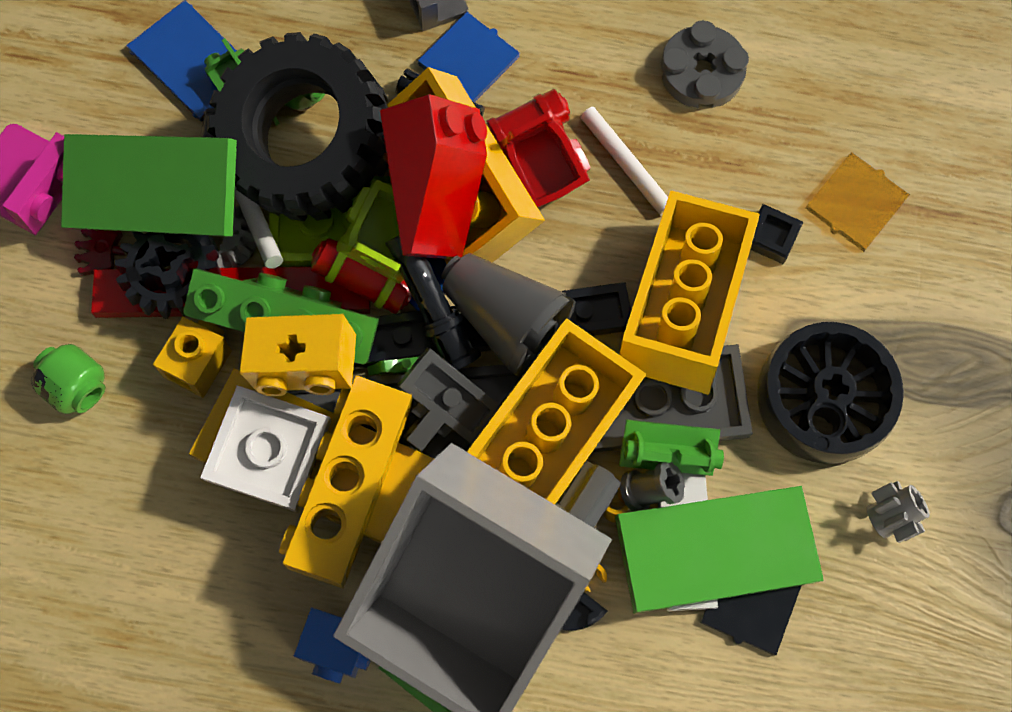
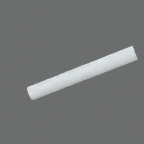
M594 107L588 108L580 117L658 214L662 216L668 196Z
M235 186V197L267 268L280 266L283 258L260 206L238 192Z

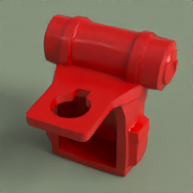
M555 89L542 95L537 94L533 96L532 100L497 118L492 117L486 120V125L537 208L562 198L590 181L587 172L591 168L582 150V146L577 139H569L564 130L563 124L570 121L568 102Z

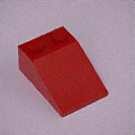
M428 94L380 110L403 255L452 259L455 256L462 258L487 158L485 145L487 127L480 114V109Z

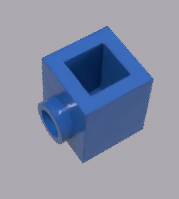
M311 607L293 657L314 664L312 675L338 684L341 683L343 675L356 678L358 669L366 671L371 660L333 637L342 618Z

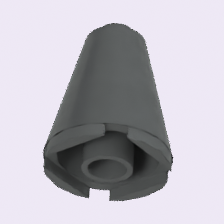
M471 253L464 255L462 258L459 256L452 258L441 275V278L444 280L443 292L508 370L518 377L520 373L524 375L553 337L558 326L560 327L566 318L570 320L575 309L576 301L570 298L568 294Z

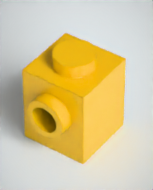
M182 316L153 363V366L163 378L204 398L232 351L223 337L225 332L213 323L202 320L195 323Z

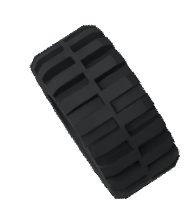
M301 32L286 33L284 35L285 41L278 42L272 36L260 41L261 49L253 53L248 48L237 56L241 63L234 70H231L229 67L226 68L220 77L225 84L221 92L213 91L209 103L216 110L215 115L207 117V132L215 138L237 140L235 186L238 192L277 216L283 214L289 219L305 221L307 215H310L317 221L331 218L330 209L337 208L342 213L348 211L349 207L353 204L351 199L357 196L361 188L369 187L370 181L375 174L383 177L389 166L383 159L384 152H387L380 110L388 108V98L364 63L357 59L352 51L341 43L332 44L327 37L318 34L310 35L309 41H307ZM324 93L331 95L338 103L339 122L334 138L329 146L319 156L307 163L297 166H279L269 154L268 134L271 123L278 111L292 99L304 94Z

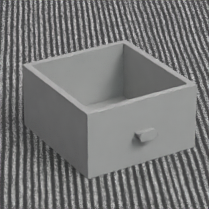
M451 443L416 476L333 637L452 712H512L590 582L612 539Z

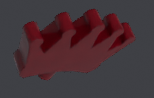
M82 229V235L85 238L89 237L91 240H78L74 243L77 249L86 251V253L75 254L74 256L78 263L88 264L84 268L79 267L77 269L81 276L94 274V270L114 269L115 254L126 256L120 246H117L123 237L121 231Z

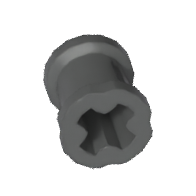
M672 461L671 463L659 462L655 469L642 473L637 470L625 472L620 481L623 501L632 512L647 510L650 505L663 501L667 504L679 503L684 497V479L680 469Z

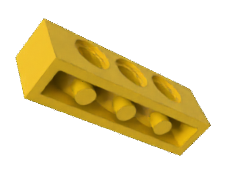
M357 375L352 389L341 390L334 410V414L340 416L333 434L329 432L324 434L316 456V460L322 461L315 480L307 478L298 500V506L303 507L304 510L297 527L293 525L288 526L280 545L279 553L285 555L283 564L287 569L344 589L412 408L411 394ZM362 424L372 426L377 432L376 437L370 443L364 445L356 444L349 438L351 431L356 426ZM350 469L359 475V481L353 489L339 491L332 486V479L340 470ZM325 515L336 516L341 521L340 531L330 539H321L314 534L316 521Z

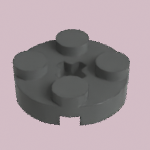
M697 21L692 27L684 28L677 32L666 44L661 60L662 81L669 94L686 106L698 108L700 104H713V107L722 106L731 101L739 92L746 76L749 56L738 40L730 33L715 27L709 21ZM697 60L708 61L714 71L710 72L706 69L701 73L696 71Z

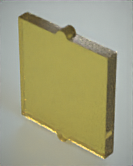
M851 152L805 209L831 227L830 232L832 234L839 233L864 252L910 194L885 177L884 170L874 169Z

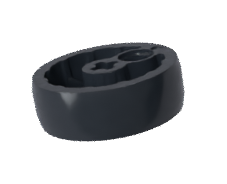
M839 322L811 324L792 332L781 340L768 356L761 369L757 390L759 411L772 437L790 453L802 459L823 464L844 463L855 460L881 444L895 427L901 413L904 398L901 373L887 348L868 332ZM807 346H819L820 370L808 353ZM831 346L846 352L838 367L832 366ZM789 354L795 355L807 375L786 363ZM855 356L867 369L852 376L846 369ZM779 375L801 388L781 387L778 379ZM872 377L878 391H859L856 384ZM825 385L832 387L831 394L836 396L834 400L828 398L829 391L823 388ZM781 399L803 400L804 403L788 411L783 407ZM853 402L878 403V416ZM802 413L797 426L792 421V418ZM848 415L868 426L870 432L861 436ZM813 416L822 417L828 423L832 422V434L826 435L818 432L812 422ZM842 434H844V436L848 440V443H843L841 441L840 436Z

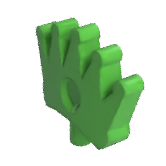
M419 357L379 361L367 366L368 376L406 373Z

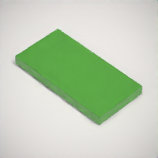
M64 134L61 227L233 237L237 140L206 137Z
M802 486L627 512L615 516L633 614L824 581Z

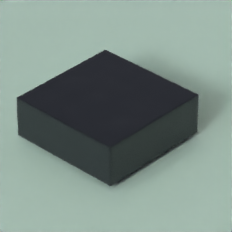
M762 204L758 212L760 216L750 250L784 264L802 227L803 221Z

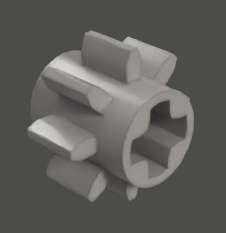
M896 481L894 483L890 482L871 492L876 503L867 507V513L873 527L881 537L888 538L894 535L896 541L900 543L925 532L920 521L929 517V509L922 495L914 486L909 485L902 489L900 483Z

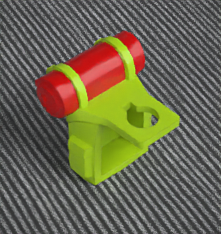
M376 179L372 181L369 187L361 188L352 206L349 207L346 219L350 222V225L339 241L328 237L326 240L321 241L314 249L311 271L324 277L325 281L331 284L334 282L373 302L375 307L379 309L384 308L393 314H397L409 304L412 295L400 273L399 268L401 265L395 261L385 242L400 235L392 186Z

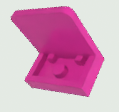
M15 123L7 125L0 134V216L35 236L62 200L63 135L56 132L51 140L48 141Z

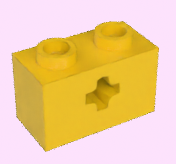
M343 314L246 317L240 374L258 393L266 396H282L286 394L287 390H305L311 394L330 395L335 392V389H352L356 333Z

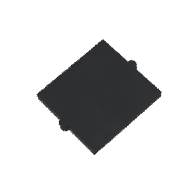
M801 586L718 599V608L706 609L700 623L733 637L732 640L735 644L744 642L776 656Z

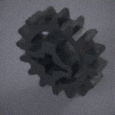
M132 231L136 242L133 245L129 243H122L120 245L127 258L115 260V266L122 273V275L116 278V281L121 289L126 291L124 295L133 306L140 303L139 307L148 316L154 312L156 307L163 319H169L173 308H177L183 317L186 316L184 314V307L193 269L197 268L221 275L217 262H214L219 258L215 246L209 245L211 241L208 235L155 232L143 234L142 232ZM170 265L171 269L167 271L166 267ZM161 290L166 293H156L153 291Z

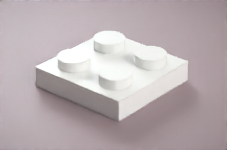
M237 385L200 478L209 483L297 512L302 488L307 478H310L319 445L324 434L329 429L331 418Z

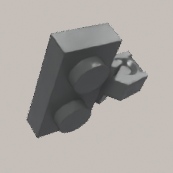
M428 347L397 384L417 401L410 410L417 417L403 434V437L420 451L426 447L436 433L445 438L452 430L470 444H473L501 407V405Z

